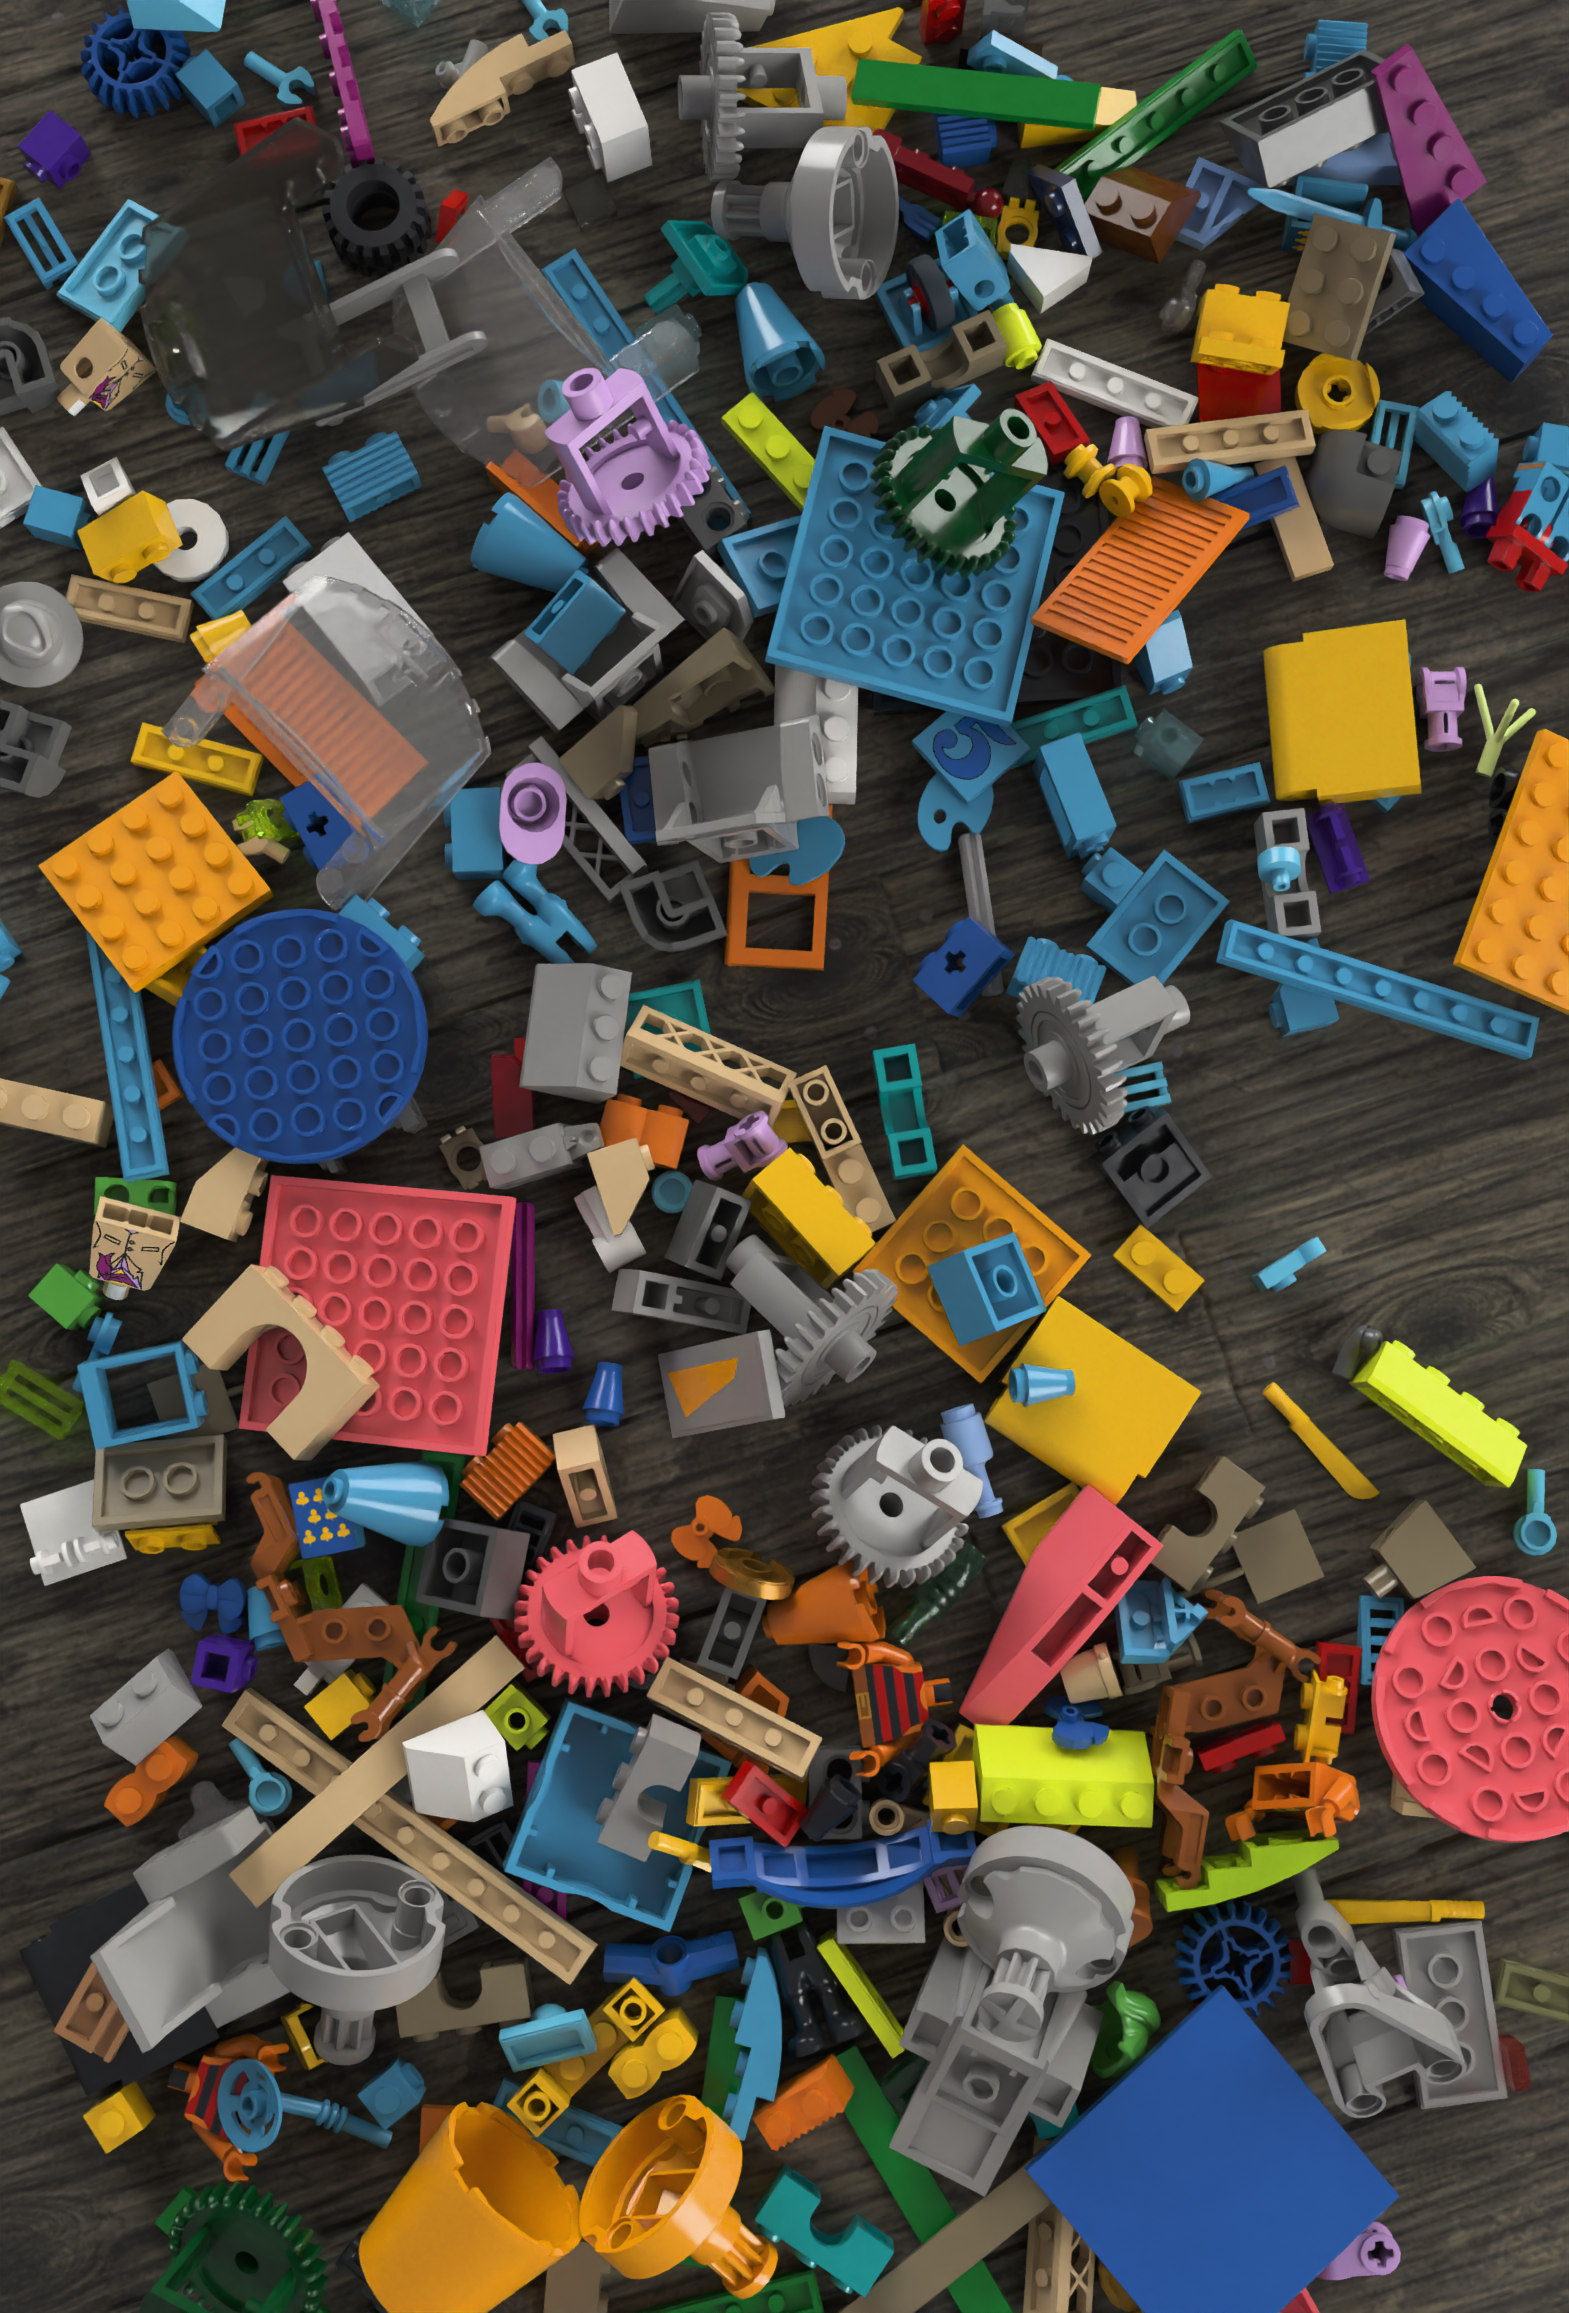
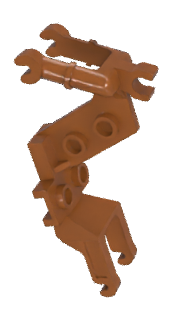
M262 1472L252 1473L247 1477L246 1481L249 1484L259 1483L261 1485V1488L251 1495V1501L263 1525L264 1534L251 1560V1568L258 1579L255 1582L258 1590L264 1591L273 1613L269 1614L272 1622L278 1623L295 1663L382 1657L399 1669L388 1684L384 1683L382 1686L383 1690L366 1710L355 1713L351 1718V1723L353 1724L364 1722L368 1724V1729L358 1736V1740L366 1742L373 1739H381L392 1729L393 1719L408 1701L412 1702L414 1699L413 1695L433 1673L436 1665L441 1659L450 1657L457 1648L458 1643L451 1640L445 1649L441 1651L436 1650L433 1646V1639L442 1629L438 1626H433L423 1636V1644L421 1646L402 1605L322 1609L306 1614L303 1605L307 1604V1598L302 1586L297 1580L292 1582L290 1576H285L284 1574L300 1553L293 1507L286 1491L285 1482L277 1476H269Z
M1205 1588L1200 1592L1202 1596L1213 1601L1210 1607L1203 1606L1208 1611L1205 1618L1216 1619L1217 1622L1234 1631L1236 1637L1239 1639L1243 1638L1255 1646L1254 1659L1244 1668L1172 1686L1162 1684L1156 1724H1149L1148 1733L1153 1735L1150 1763L1154 1778V1803L1163 1814L1158 1851L1165 1857L1171 1858L1169 1864H1160L1158 1869L1167 1876L1178 1875L1182 1870L1188 1871L1185 1877H1176L1174 1880L1175 1884L1183 1889L1194 1888L1201 1879L1200 1867L1209 1818V1811L1177 1786V1784L1183 1785L1184 1776L1190 1772L1193 1763V1750L1189 1747L1190 1741L1184 1738L1185 1732L1201 1733L1278 1713L1285 1668L1290 1676L1302 1683H1307L1310 1678L1301 1674L1298 1670L1300 1660L1307 1658L1318 1665L1321 1662V1658L1311 1650L1297 1647L1292 1641L1271 1628L1269 1622L1266 1620L1262 1622L1249 1613L1239 1598L1224 1595L1221 1591L1213 1588Z

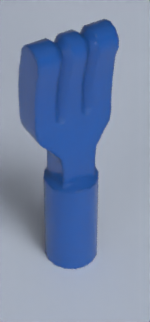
M899 195V214L903 217L904 227L918 238L928 242L943 224L942 220L921 205L909 204Z

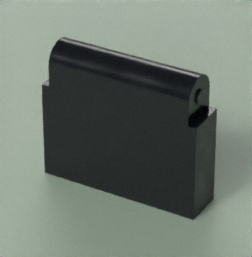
M136 1879L58 1919L49 1926L52 1931L50 1934H44L31 1941V1944L19 1950L54 2028L91 1965L92 1960L90 1956L149 1905ZM204 2006L167 2034L155 2047L144 2053L140 2050L129 2030L110 2063L103 2061L104 2058L98 2054L90 2053L62 2036H58L85 2094L90 2095L120 2079L124 2087L220 2038L229 2026L225 2024L216 2028Z

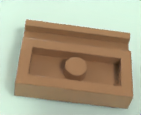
M92 1961L53 2032L90 2053L98 2054L104 2058L103 2061L110 2063L130 2029Z

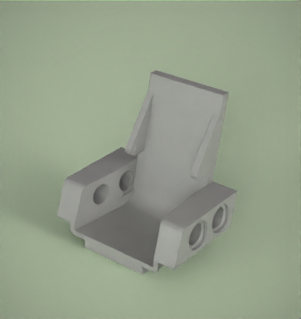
M618 548L610 550L590 568V578L619 603L626 612L620 618L617 629L610 636L602 639L593 650L591 660L583 668L577 669L571 675L557 665L524 635L529 626L514 639L507 641L487 659L556 734L584 709L600 723L619 705L628 706L664 674L658 643L685 620Z
M819 714L781 722L779 725L691 742L683 740L649 748L657 846L673 845L687 841L719 863L731 862L750 857L799 849L796 822L802 819L830 816Z
M251 1806L157 1852L134 1871L133 1875L149 1905L90 1956L142 2053L155 2047L167 2034L204 2006L216 2028H219L291 1992L277 1979L268 1962L270 1938H268L271 1904L274 1894L256 1908L229 1876L237 1866L273 1835L266 1822L259 1823Z
M944 1935L926 1973L899 2042V2046L927 2059L928 2062L891 2139L889 2148L985 2197L1028 2112L1062 2128L1080 2094L1104 2012L1084 2003L1088 1996L1085 1990L1067 1993L1049 1992L1044 1999L1045 2016L1038 2035L1031 2040L1023 2042L1007 2041L997 2037L984 2027L978 2016L980 1999L984 1990L992 1983L995 1975L994 1969L982 1961L969 1945L965 1947L955 1946Z

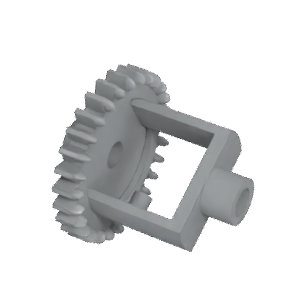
M708 12L705 15L702 45H700L701 61H699L701 75H679L678 113L680 120H701L700 137H702L703 164L705 165V174H707V179L710 182L734 180L738 176L741 168L738 163L742 161V156L734 153L736 151H740L743 148H805L812 135L823 127V120L845 119L847 109L845 76H816L811 48H743L741 43L735 41L740 39L742 35L738 30L739 23L735 15L728 12ZM737 88H796L799 108H737V101L746 98L745 94L737 92Z
M1155 976L1092 1005L1091 1000L1077 1002V999L1082 995V991L1080 989L1073 990L1071 982H1064L1060 977H1046L1024 987V992L1019 994L1021 1002L1016 1004L1021 1013L1016 1016V1019L1023 1027L1018 1030V1033L1026 1041V1044L1022 1045V1049L1027 1052L1024 1055V1065L1031 1082L1039 1091L1043 1092L1045 1097L1051 1095L1053 1108L1055 1110L1061 1108L1064 1121L1070 1119L1074 1129L1080 1127L1083 1134L1089 1132L1090 1135L1114 1126L1124 1116V1109L1127 1106V1101L1124 1097L1128 1094V1090L1126 1088H1118V1086L1122 1085L1127 1077L1123 1074L1116 1075V1073L1152 1057L1163 1035L1188 1024L1190 1021L1189 1006L1183 994L1172 985L1164 988Z
M751 1235L744 1239L727 1258L726 1266L736 1276L730 1284L784 1336V1341L787 1347H789L787 1351L783 1349L775 1350L779 1360H776L785 1407H788L790 1404L794 1406L799 1400L805 1401L810 1393L812 1395L816 1394L822 1384L824 1386L829 1384L834 1374L839 1375L846 1383H849L866 1370L877 1353L867 1341L875 1337L877 1334L875 1330L885 1323L886 1320L884 1318L892 1312L891 1306L897 1301L895 1296L899 1293L896 1290L898 1287L885 1274L877 1269H865L862 1271V1274L855 1273L853 1276L854 1281L849 1279L843 1281L846 1291L843 1292L837 1288H832V1296L793 1258L776 1255L756 1235Z
M876 1425L868 1432L861 1428L852 1436L846 1435L837 1445H834L825 1454L827 1458L818 1464L817 1469L821 1473L812 1480L811 1484L820 1490H816L810 1496V1501L821 1505V1507L811 1514L812 1519L826 1522L817 1531L818 1536H832L833 1540L826 1547V1550L828 1552L836 1549L843 1551L838 1561V1564L841 1566L853 1560L852 1575L855 1577L866 1568L868 1569V1583L874 1584L883 1576L886 1588H891L898 1580L902 1588H907L914 1580L920 1585L928 1580L930 1575L934 1578L943 1571L944 1567L954 1561L956 1558L955 1553L963 1547L964 1541L961 1537L968 1532L969 1526L960 1522L967 1518L977 1506L983 1490V1481L963 1469L962 1455L953 1443L944 1439H934L928 1442L926 1437L918 1441L912 1437V1430L904 1432L894 1425L886 1429L882 1435V1428Z

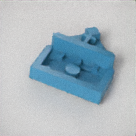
M1166 1576L1162 1579L1161 1583L1157 1581L1136 1580L1114 1607L1121 1664L1165 1663L1203 1621L1208 1611L1199 1603L1193 1606L1171 1587V1580Z

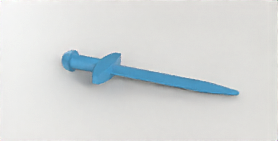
M1250 188L1247 190V194L1251 198L1270 209L1312 222L1316 213L1396 234L1393 246L1403 251V253L1418 239L1417 233L1410 228L1399 230L1382 224V204L1378 198L1368 201L1361 216L1277 189Z

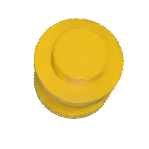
M1080 444L1064 460L1067 467L1063 474L1068 479L1078 476L1085 484L1082 490L1085 498H1089L1098 492L1100 485L1107 479H1111L1117 470L1112 463L1105 466L1101 465L1096 459L1099 449L1094 444L1088 447Z
M1126 463L1118 469L1117 480L1107 479L1100 485V498L1112 514L1121 518L1128 517L1135 509L1134 501L1144 502L1152 495L1151 477L1143 467Z

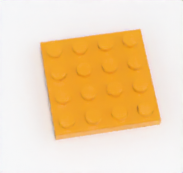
M177 771L38 865L134 993L140 991L274 896L269 886Z
M963 1144L856 1266L852 1273L862 1274V1271L865 1269H877L885 1274L898 1287L896 1290L899 1291L895 1296L897 1301L891 1307L981 1384L1041 1314L959 1346L927 1267L963 1250L1015 1232L1047 1308L1092 1255Z

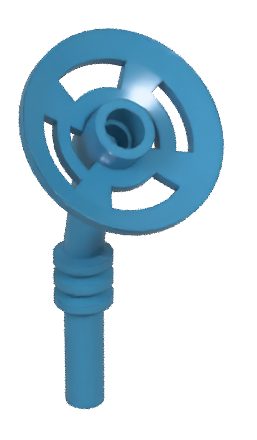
M242 2059L232 2063L224 2072L219 2084L217 2102L222 2127L230 2141L245 2152H258L266 2149L273 2143L280 2130L282 2112L315 2119L314 2124L317 2126L324 2123V2129L329 2130L333 2127L332 2131L336 2134L341 2130L384 2149L388 2147L392 2138V2131L387 2129L384 2131L378 2125L349 2114L348 2108L345 2106L339 2109L338 2103L334 2102L330 2106V2100L328 2099L320 2102L280 2092L270 2070L255 2059ZM245 2072L249 2082L243 2087L241 2095L234 2094L236 2083ZM236 2111L238 2112L239 2118L244 2124V2126L251 2130L250 2135L247 2134L239 2124L235 2114ZM274 2113L273 2125L265 2135V2125L270 2122Z

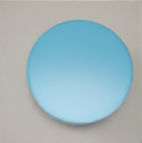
M665 1172L658 1176L653 1183V1201L665 1213H681L684 1210L693 1185L690 1179L681 1172Z

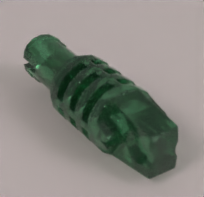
M969 1541L964 1542L963 1547L955 1553L956 1558L954 1561L944 1567L943 1571L934 1578L930 1575L928 1580L915 1588L911 1596L913 1601L892 1624L888 1625L889 1631L896 1638H900V1641L905 1646L910 1644V1641L932 1618L934 1620L942 1618L946 1611L968 1590L988 1561Z

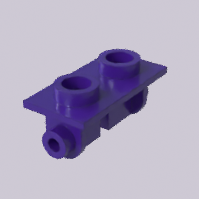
M1335 802L1328 803L1319 807V811L1305 815L1307 830L1329 893L1332 894L1370 882L1343 803L1338 805Z

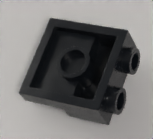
M1144 1106L1133 1112L1128 1118L1130 1126L1118 1135L1116 1132H1111L1103 1136L1095 1144L1097 1152L1090 1156V1159L1112 1190L1121 1196L1135 1218L1145 1228L1151 1226L1212 1177L1169 1113L1157 1106L1151 1109L1149 1106Z

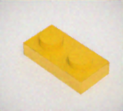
M1142 1224L1137 1226L1111 1256L1174 1312H1177L1205 1281Z

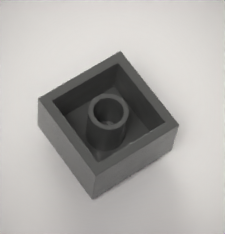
M439 1517V1520L445 1521L435 1539L426 1545L415 1602L480 1617L514 1620V1604L518 1600L519 1586L521 1584L530 1534L464 1520Z

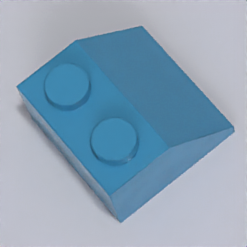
M1015 1232L963 1250L927 1267L959 1346L1047 1311Z

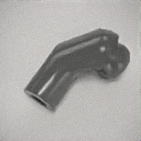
M1370 1325L1357 1326L1342 1345L1331 1373L1345 1380L1352 1381L1364 1349L1370 1352H1375L1379 1349L1383 1337L1381 1332L1371 1329Z

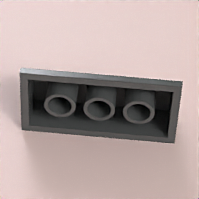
M1362 49L1220 121L1221 129L1248 177L1268 189L1278 188L1290 182L1291 177L1305 170H1313L1323 166L1328 158L1340 152L1355 150L1363 144L1364 140L1378 133H1387V124L1383 121L1371 71L1386 59Z

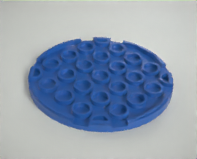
M288 909L267 913L233 928L234 931L222 938L216 945H211L190 972L192 975L184 988L182 997H179L172 1031L173 1056L178 1078L188 1101L194 1106L197 1113L206 1122V1125L220 1138L248 1154L265 1160L288 1164H312L334 1160L363 1148L386 1131L401 1115L410 1102L424 1069L428 1044L427 1016L420 989L413 974L398 953L379 935L364 925L336 913L315 909Z

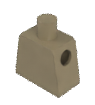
M1416 1499L1409 1504L1370 1546V1551L1381 1565L1365 1576L1363 1581L1377 1599L1382 1598L1396 1586L1405 1597L1416 1599L1471 1572L1476 1566L1426 1500Z

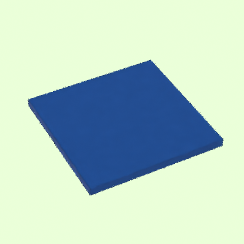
M1222 1985L1218 1986L1024 2167L1144 2313H1279L1400 2197Z

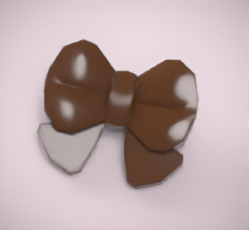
M846 388L833 390L832 397H827L819 402L810 415L811 429L815 432H823L824 426H828L870 438V435L874 437L877 435L879 420L876 412L870 410L851 421L847 414L854 405L857 396L856 392Z

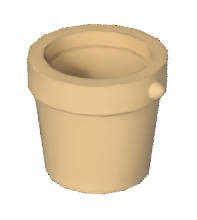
M1107 1642L1093 1645L1094 1648L1073 1656L1060 1670L1071 1704L1123 1696Z

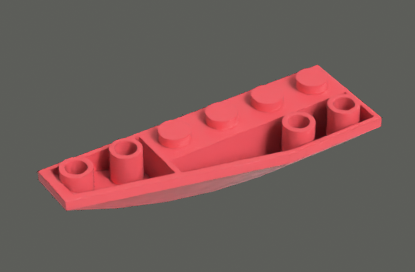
M1087 1484L1033 1550L959 1709V1713L973 1724L1008 1725L1081 1648L1164 1545Z

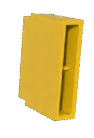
M1405 619L1303 633V642L1276 645L1263 651L1275 796L1277 800L1296 801L1318 798L1319 804L1322 806L1332 802L1339 804L1422 793Z
M1057 1296L1050 1303L1047 1311L1044 1312L999 1380V1383L1004 1385L1005 1388L991 1405L990 1411L983 1422L1082 1489L1089 1484L1116 1506L1136 1476L1146 1478L1202 1392L1060 1296ZM1022 1363L1061 1370L1071 1369L1075 1378V1392L1073 1395L1061 1396L1024 1407L1022 1403H1013L1010 1398L1008 1384L1010 1369L1019 1368Z

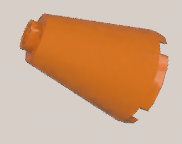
M853 1560L846 1562L842 1566L838 1564L793 1589L790 1597L769 1602L766 1608L767 1613H763L761 1617L764 1632L768 1639L774 1638L778 1645L838 1643L839 1641L851 1643L875 1642L876 1640L883 1639L885 1637L886 1625L883 1606L877 1607L874 1593L879 1592L877 1583H868V1569L866 1568L857 1577L852 1575Z

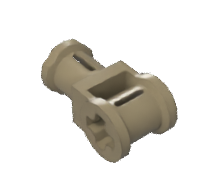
M1193 1632L1165 1663L1135 1664L1138 1676L1133 1664H1121L1119 1648L1110 1652L1112 1659L1118 1662L1125 1683L1122 1687L1124 1695L1145 1691L1159 1685L1160 1682L1172 1679L1170 1672L1192 1665L1196 1669L1203 1667L1202 1656Z

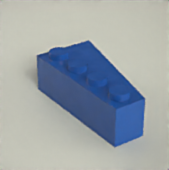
M1459 197L1404 252L1425 293L1418 300L1510 383L1539 356L1553 336Z

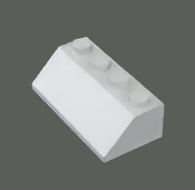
M775 665L774 725H779L781 722L819 714L828 804H855L858 687Z

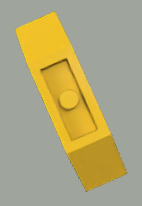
M634 1976L608 1996L587 2017L597 2039V2052L538 2066L508 2101V2108L537 2138L569 2106L572 2096L629 2040L634 2042L665 2011V2008Z

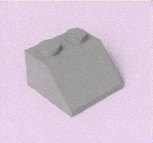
M168 1648L105 1701L90 1717L103 1744L137 1766L203 1706L176 1655Z

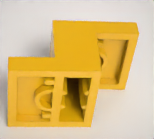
M1215 284V289H1207L1198 303L1196 316H1199L1190 362L1270 376L1281 369L1285 350H1281L1290 303L1281 302L1280 294L1267 291H1256V296L1239 294V287L1227 284Z

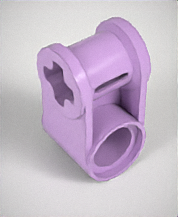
M1374 2221L1317 2277L1326 2280H1342L1356 2276L1389 2274L1397 2268L1400 2262L1401 2252L1399 2246L1388 2228L1380 2222ZM1382 2241L1383 2245L1379 2246V2254L1372 2255L1371 2250L1375 2249V2242Z

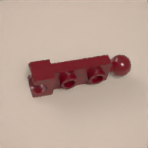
M880 128L874 130L872 135L882 136L889 147L895 165L897 182L963 212L970 205L975 215L983 221L995 220L1002 213L1004 200L1001 193L995 188L986 187L978 191L973 188L974 179L970 178L964 170L956 166L946 167L933 161L928 154L921 150H909L902 147V138Z

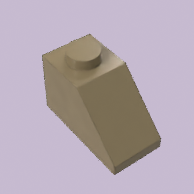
M619 705L558 759L588 799L605 798L609 800L624 789L626 784L623 780L633 772L638 712L633 706Z

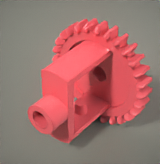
M632 1530L612 1543L607 1541L606 1535H602L600 1541L591 1543L590 1537L586 1535L583 1539L582 1549H578L574 1542L568 1539L566 1541L565 1555L557 1547L553 1546L550 1549L552 1563L546 1561L543 1557H538L536 1569L539 1573L527 1570L525 1582L529 1586H519L518 1598L521 1600L515 1602L514 1610L515 1615L520 1617L514 1620L515 1632H522L518 1637L519 1649L529 1648L526 1652V1662L530 1664L541 1660L537 1666V1675L539 1677L554 1671L551 1683L553 1687L556 1688L566 1678L569 1680V1694H573L581 1683L585 1686L586 1697L591 1698L596 1685H600L605 1697H610L612 1683H616L621 1691L626 1693L628 1692L629 1677L639 1685H642L645 1680L643 1669L653 1674L658 1672L659 1664L656 1658L666 1660L669 1657L670 1651L666 1645H674L676 1641V1633L672 1629L678 1628L679 1616L674 1613L678 1611L679 1601L675 1597L669 1598L674 1594L675 1586L672 1582L661 1584L666 1579L667 1571L664 1567L657 1569L655 1556L641 1536ZM590 1619H601L605 1624L602 1626H592L587 1621Z

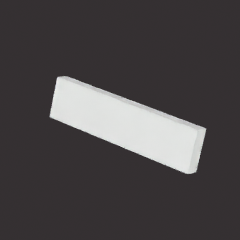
M1048 338L1031 375V380L1034 382L1045 384L1051 381L1057 391L1123 417H1136L1141 424L1151 428L1189 424L1199 400L1196 396Z

